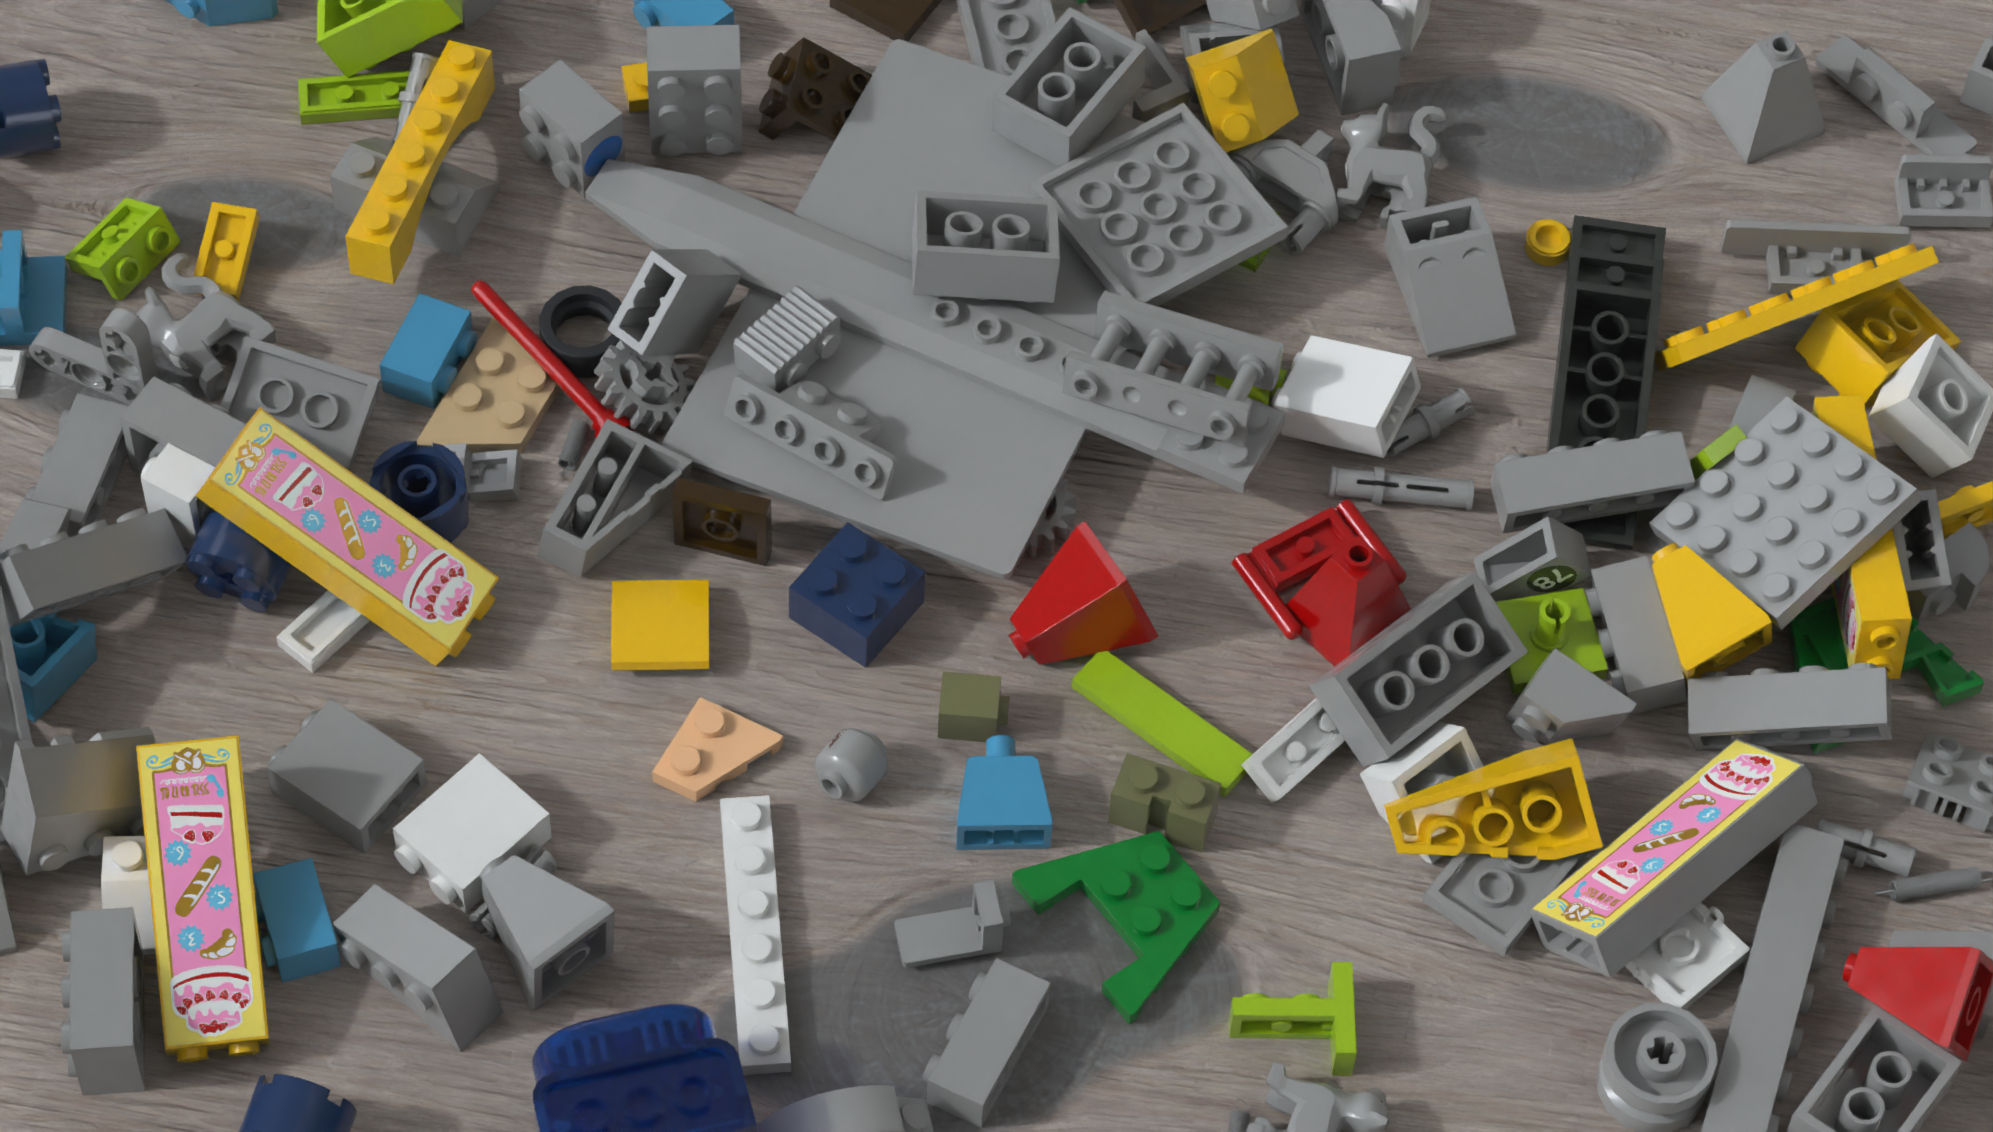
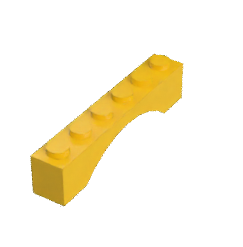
M448 40L345 236L350 274L395 284L411 253L421 213L442 160L462 130L472 122L480 119L495 90L492 50Z

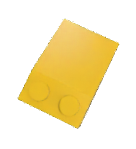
M1897 279L1823 308L1794 349L1806 359L1808 366L1814 372L1822 375L1838 391L1839 396L1862 395L1865 409L1874 406L1883 384L1931 336L1938 334L1953 350L1962 341Z

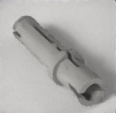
M1332 466L1329 480V496L1371 499V504L1381 505L1382 500L1471 510L1474 498V480L1385 472L1384 467H1374V471Z

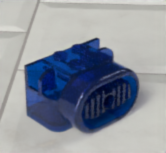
M662 1004L582 1021L565 1027L549 1036L539 1045L533 1055L532 1068L536 1081V1086L533 1090L536 1132H757V1124L739 1055L735 1047L728 1041L717 1038L711 1017L700 1008L686 1004Z

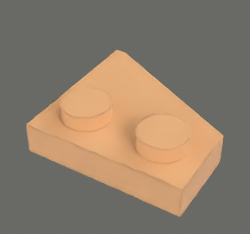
M700 697L652 771V780L669 790L697 802L715 791L721 782L733 780L746 772L747 764L769 751L771 755H774L780 751L783 746V735Z

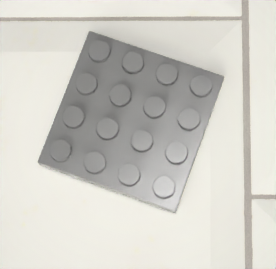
M1184 103L1029 182V194L1032 198L1057 199L1058 230L1108 292L1154 306L1162 305L1287 238L1288 226Z
M1789 397L1783 399L1745 434L1747 438L1740 441L1735 450L1698 477L1693 488L1683 491L1649 522L1654 534L1667 544L1677 543L1679 548L1687 545L1766 612L1772 623L1781 630L1922 500L1917 488Z

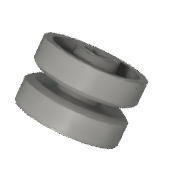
M1645 1003L1627 1010L1612 1024L1596 1073L1598 1096L1607 1112L1629 1129L1638 1132H1674L1684 1128L1701 1112L1718 1063L1716 1043L1706 1025L1690 1011L1669 1003Z

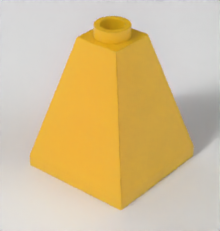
M1672 543L1660 549L1651 557L1654 561L1652 564L1653 576L1687 690L1688 678H1701L1703 673L1711 671L1722 672L1772 643V621L1767 613L1687 545L1679 548L1677 543Z

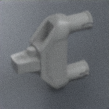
M1320 129L1301 147L1289 139L1261 140L1232 150L1227 154L1259 192L1297 215L1288 225L1287 238L1278 242L1286 252L1295 244L1296 246L1290 251L1292 256L1301 255L1306 246L1319 232L1323 233L1331 230L1338 222L1336 195L1328 171L1329 164L1326 163L1332 154L1333 149L1331 145L1334 143V138Z

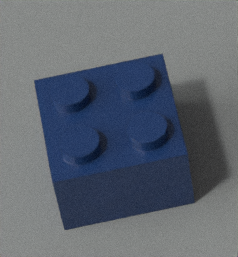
M847 522L790 585L789 618L867 668L924 603L925 571Z

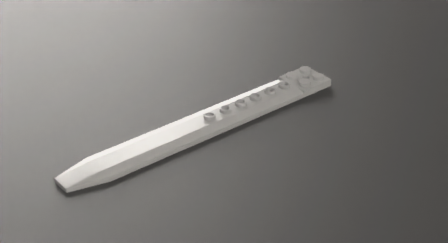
M608 159L585 191L586 199L654 249H708L742 274L738 284L779 301L782 297H786L788 291H792L795 286H800L839 315L841 327L1242 494L1245 493L1285 424V412L1247 397L1244 403L1251 404L1246 442L1241 447L1224 441H1215L1211 437L1062 393L1068 352L1073 351L1090 357L1099 340L1003 300L914 295L912 263L698 175ZM1116 348L1109 362L1135 370L1141 357ZM1159 365L1154 376L1180 383L1184 375ZM1205 379L1199 388L1200 390L1226 397L1229 389Z

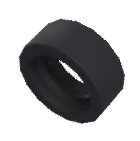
M591 285L572 286L559 291L545 303L539 316L540 339L577 378L595 377L597 375L594 374V370L600 363L601 357L610 345L616 346L620 339L611 334L603 343L592 347L577 348L567 345L558 339L556 329L565 320L584 315L598 317L611 324L622 303L609 291Z

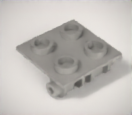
M1927 732L1902 796L1911 800L1910 805L1932 813L1939 797L1944 798L1938 812V816L1941 817L1948 800L1958 804L1951 821H1957L1962 806H1965L1967 809L1961 824L1979 830L1982 833L1986 829L1993 831V754H1984L1966 747L1952 737L1938 736Z

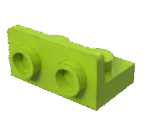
M126 197L64 258L73 272L102 280L112 298L121 301L180 243V238L161 207Z

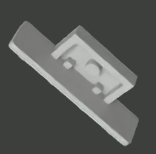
M1844 35L1817 56L1815 64L1924 153L1929 155L1970 154L1975 150L1977 140L1936 108V102L1870 48L1864 50L1850 37Z
M1745 218L1728 220L1726 222L1720 245L1722 254L1766 256L1769 293L1783 294L1787 292V294H1791L1790 290L1826 276H1830L1832 284H1834L1835 281L1832 274L1860 264L1862 259L1875 260V257L1909 245L1911 229L1910 227L1893 226L1891 224L1802 223L1797 220L1775 222L1756 221Z
M744 374L734 377L724 410L725 417L877 499L887 496L898 458L871 443L872 440L878 437L882 424L881 420L868 414L862 406L845 402L828 393L824 386L816 382L802 379L781 393H777Z

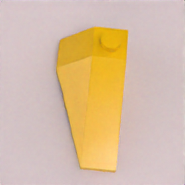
M1572 738L1520 752L1384 804L1396 851L1399 854L1457 856L1459 853L1490 854L1493 858H1508V855L1537 856V859L1557 860L1603 847L1580 759Z

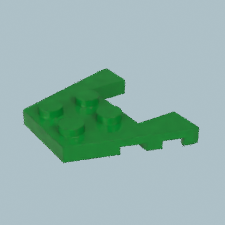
M1834 598L1806 607L1787 624L1796 672H1799V669L1802 667L1813 665L1823 666L1828 670L1848 669ZM1912 617L1901 672L1918 667L1942 707L1980 693L1984 685L1982 678L1973 670L1968 673L1953 660L1954 653L1942 642L1935 644L1918 629L1919 622ZM1847 742L1810 744L1815 755Z
M1160 831L1022 868L1012 873L1011 883L1038 915L1076 890L1081 889L1139 959L1102 983V993L1128 1024L1137 1019L1142 1012V1007L1151 995L1158 992L1166 981L1168 973L1181 957L1184 958L1220 909V901Z

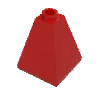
M1085 521L1074 529L1012 614L1010 621L1016 630L1008 635L1023 659L1032 655L1039 665L1147 643L1159 637L1128 580Z
M1360 536L1354 538L1331 556L1286 604L1303 628L1301 636L1334 667L1411 610L1386 560Z
M1860 947L1858 954L1851 952L1848 956L1842 979L1848 982V987L1865 999L1894 1016L1959 1060L1967 1062L1993 984V960L1982 950L1973 947Z

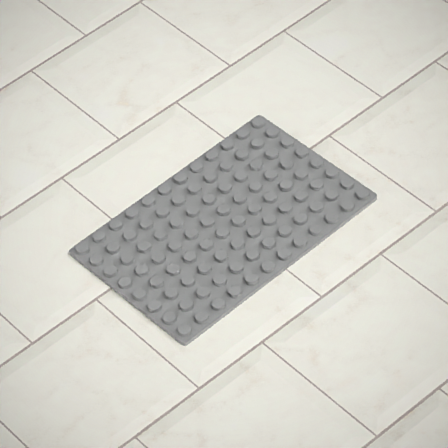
M897 39L892 41L793 214L912 263V229L917 191L1032 198L1029 194V182L1059 166L992 131V96L1009 76ZM1117 114L1085 153L1145 122ZM1059 231L1060 262L1054 303L1003 301L1094 338L1098 301L1103 292H1108V290ZM750 289L661 445L693 460L692 467L845 523L849 522L856 527L1003 580L1010 578L1088 429L841 327V342L837 350L827 359L822 357L817 359L809 367L804 380L821 384L828 393L845 402L862 406L868 414L882 421L878 437L872 440L871 443L895 455L898 458V463L887 496L877 499L725 417L724 410L733 379L739 374H744L742 370H738L735 366L733 343L737 337L741 336L742 332L747 331L749 326H753L756 320H760L762 314H766L769 309L774 307L775 303L780 302L777 299ZM1117 346V348L1122 349L1127 352L1129 351L1128 348Z

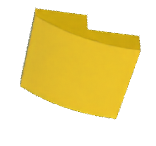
M709 580L612 581L611 670L709 669Z

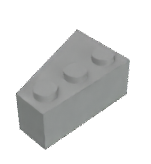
M607 419L544 527L537 557L578 577H582L672 500V492L677 478H689L693 460Z

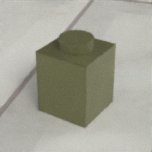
M943 671L938 715V738L986 742L988 738L996 736L998 725L1008 724L1010 696L1000 695L1002 676Z

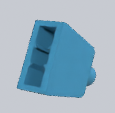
M996 735L986 740V756H972L967 759L957 818L956 850L1050 849L1052 816L1038 759L1032 755L1016 756L1015 740L1010 736Z

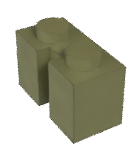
M1127 753L1111 792L1108 823L1145 835L1150 824L1165 829V838L1170 843L1202 853L1217 814L1221 783Z

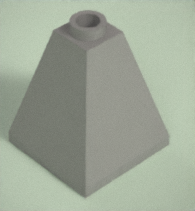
M1787 31L1774 34L1769 38L1754 43L1702 93L1701 99L1746 164L1825 133V124L1806 58Z
M516 855L511 856L507 860L503 857H498L487 864L480 873L483 898L527 1003L534 1011L613 953L615 910L607 902Z

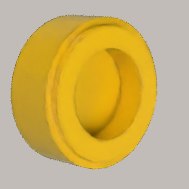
M1552 219L1539 220L1533 223L1527 230L1524 244L1525 252L1531 260L1540 265H1558L1565 261L1569 255L1571 232L1559 221Z

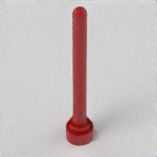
M479 280L472 285L471 291L473 296L593 421L592 428L596 431L595 438H597L607 419L633 432L635 431L630 428L631 423L628 417L624 415L617 419L614 417L615 410L613 408L607 409L602 405L591 391L487 282Z

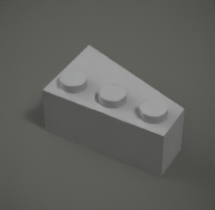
M373 885L332 923L341 942L338 950L342 957L354 968L358 969L361 967L460 1052L504 1012L476 948L378 885Z

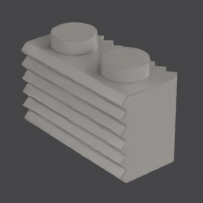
M795 286L792 291H788L786 297L781 298L779 303H775L772 309H769L766 314H762L760 320H756L753 326H749L746 332H742L741 336L735 339L733 343L735 366L738 370H742L746 376L749 375L751 379L777 393H781L787 386L791 387L804 379L809 367L820 357L827 359L837 350L841 342L840 316L800 286Z

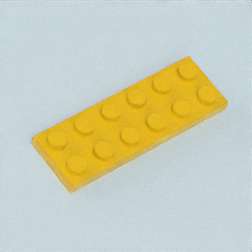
M1911 243L1875 257L1877 267L1874 266L1872 259L1832 274L1835 281L1834 284H1832L1830 276H1826L1790 290L1793 300H1790L1787 292L1749 306L1748 309L1751 314L1749 317H1747L1745 310L1742 309L1708 322L1706 326L1709 332L1706 334L1702 326H1698L1663 340L1666 349L1655 353L1654 359L1659 371L1668 369L1938 264L1939 261L1933 246L1917 251L1915 243Z

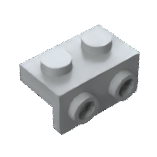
M1917 153L1914 155H1903L1894 179L1899 226L1990 227L1993 220L1989 177L1993 168L1992 157L1975 156L1973 154L1929 155Z

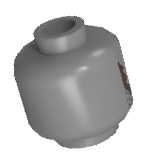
M843 729L836 734L815 758V771L819 786L823 792L831 798L842 799L848 802L862 800L887 773V752L883 742L874 733L865 729Z

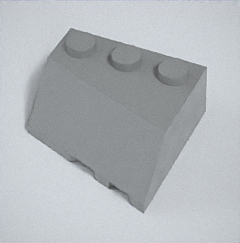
M150 727L98 732L88 742L74 743L70 735L58 736L53 738L51 746L35 747L31 739L15 741L1 831L26 876L42 870L53 871L59 869L69 861L88 855H102L104 837L145 836L136 746L156 744Z

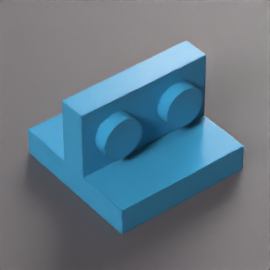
M22 230L3 231L2 249H0V346L31 345L44 327H51L66 333L68 265L64 258L65 256L28 257Z

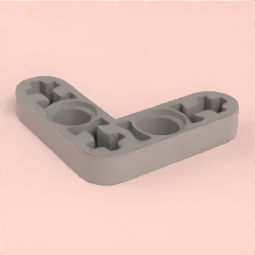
M115 308L99 328L102 349L51 327H44L40 330L29 346V353L38 364L49 371L130 405L153 376L158 378L148 327L138 316L128 310Z

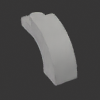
M890 1085L857 1086L817 1094L774 1112L755 1126L756 1132H934L927 1100L897 1097L894 1086Z

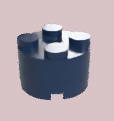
M45 59L0 65V159L46 152L61 147L60 135L56 124L62 120L61 109L57 95L48 96L46 86L50 85V76Z
M406 441L389 448L378 457L372 468L373 473L369 482L371 487L450 543L467 527L469 523V504L465 471L461 461L451 450L436 443H433V447L417 445V441Z
M210 508L186 558L187 567L198 578L195 587L200 592L213 598H221L223 593L240 598L239 601L243 606L259 613L266 612L269 604L276 600L292 566L288 561L213 508Z
M275 1074L272 1082L268 1083L266 1076L263 1075L258 1079L238 1132H350L357 1110L345 1098H343L340 1106L327 1100L330 1090L311 1081L289 1075Z

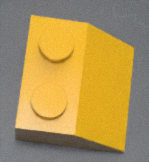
M1272 28L1185 58L1208 131L1225 152L1264 140L1299 115Z

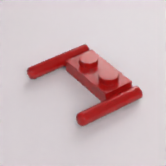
M1350 499L1342 501L1335 509L1330 507L1253 547L1252 552L1248 554H1239L1231 563L1284 636L1289 640L1299 638L1303 628L1277 593L1315 574L1331 556L1357 536H1360L1386 560L1398 585L1402 584L1407 577L1405 570Z

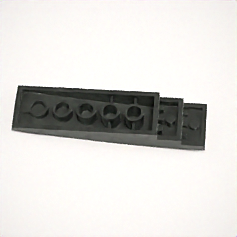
M1574 216L1546 453L1559 446H1572L1576 449L1593 446L1596 442L1606 438H1618L1620 441L1640 438V436L1646 433L1662 297L1660 292L1664 266L1663 253L1666 228ZM1637 511L1563 524L1583 534L1585 543L1632 550Z

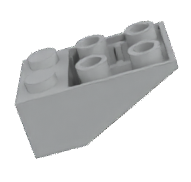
M1477 196L1389 215L1384 249L1427 358L1516 339L1515 326L1492 231Z

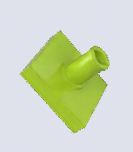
M1583 588L1495 602L1528 651L1505 669L1512 694L1522 693L1536 670L1554 648L1600 679H1606L1608 666Z

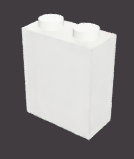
M1311 335L1303 351L1295 355L1291 372L1283 387L1276 390L1272 407L1286 413L1285 424L1281 429V434L1284 436L1384 458L1418 395L1421 385L1413 357Z
M480 753L393 828L396 848L394 855L398 862L412 874L418 871L429 881L431 890L443 903L449 905L453 902L465 914L483 899L480 873L487 864L498 857H503L507 860L511 856L516 855L524 859L534 846L541 847L552 838L550 813Z

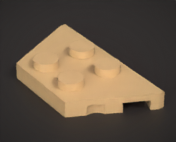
M493 317L451 384L447 394H445L417 439V445L433 446V443L440 445L466 443L471 453L517 449L522 454L561 387Z

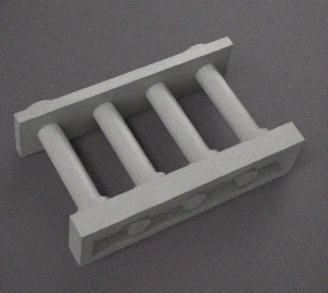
M1104 291L1098 301L1094 338L1099 341L1090 357L1073 351L1068 352L1062 393L1243 447L1246 442L1251 404L1244 402L1253 386L1273 391L1279 377L1284 344ZM1117 346L1144 353L1135 370L1109 362ZM1163 359L1189 366L1180 383L1154 376ZM1208 372L1234 380L1226 397L1199 389Z

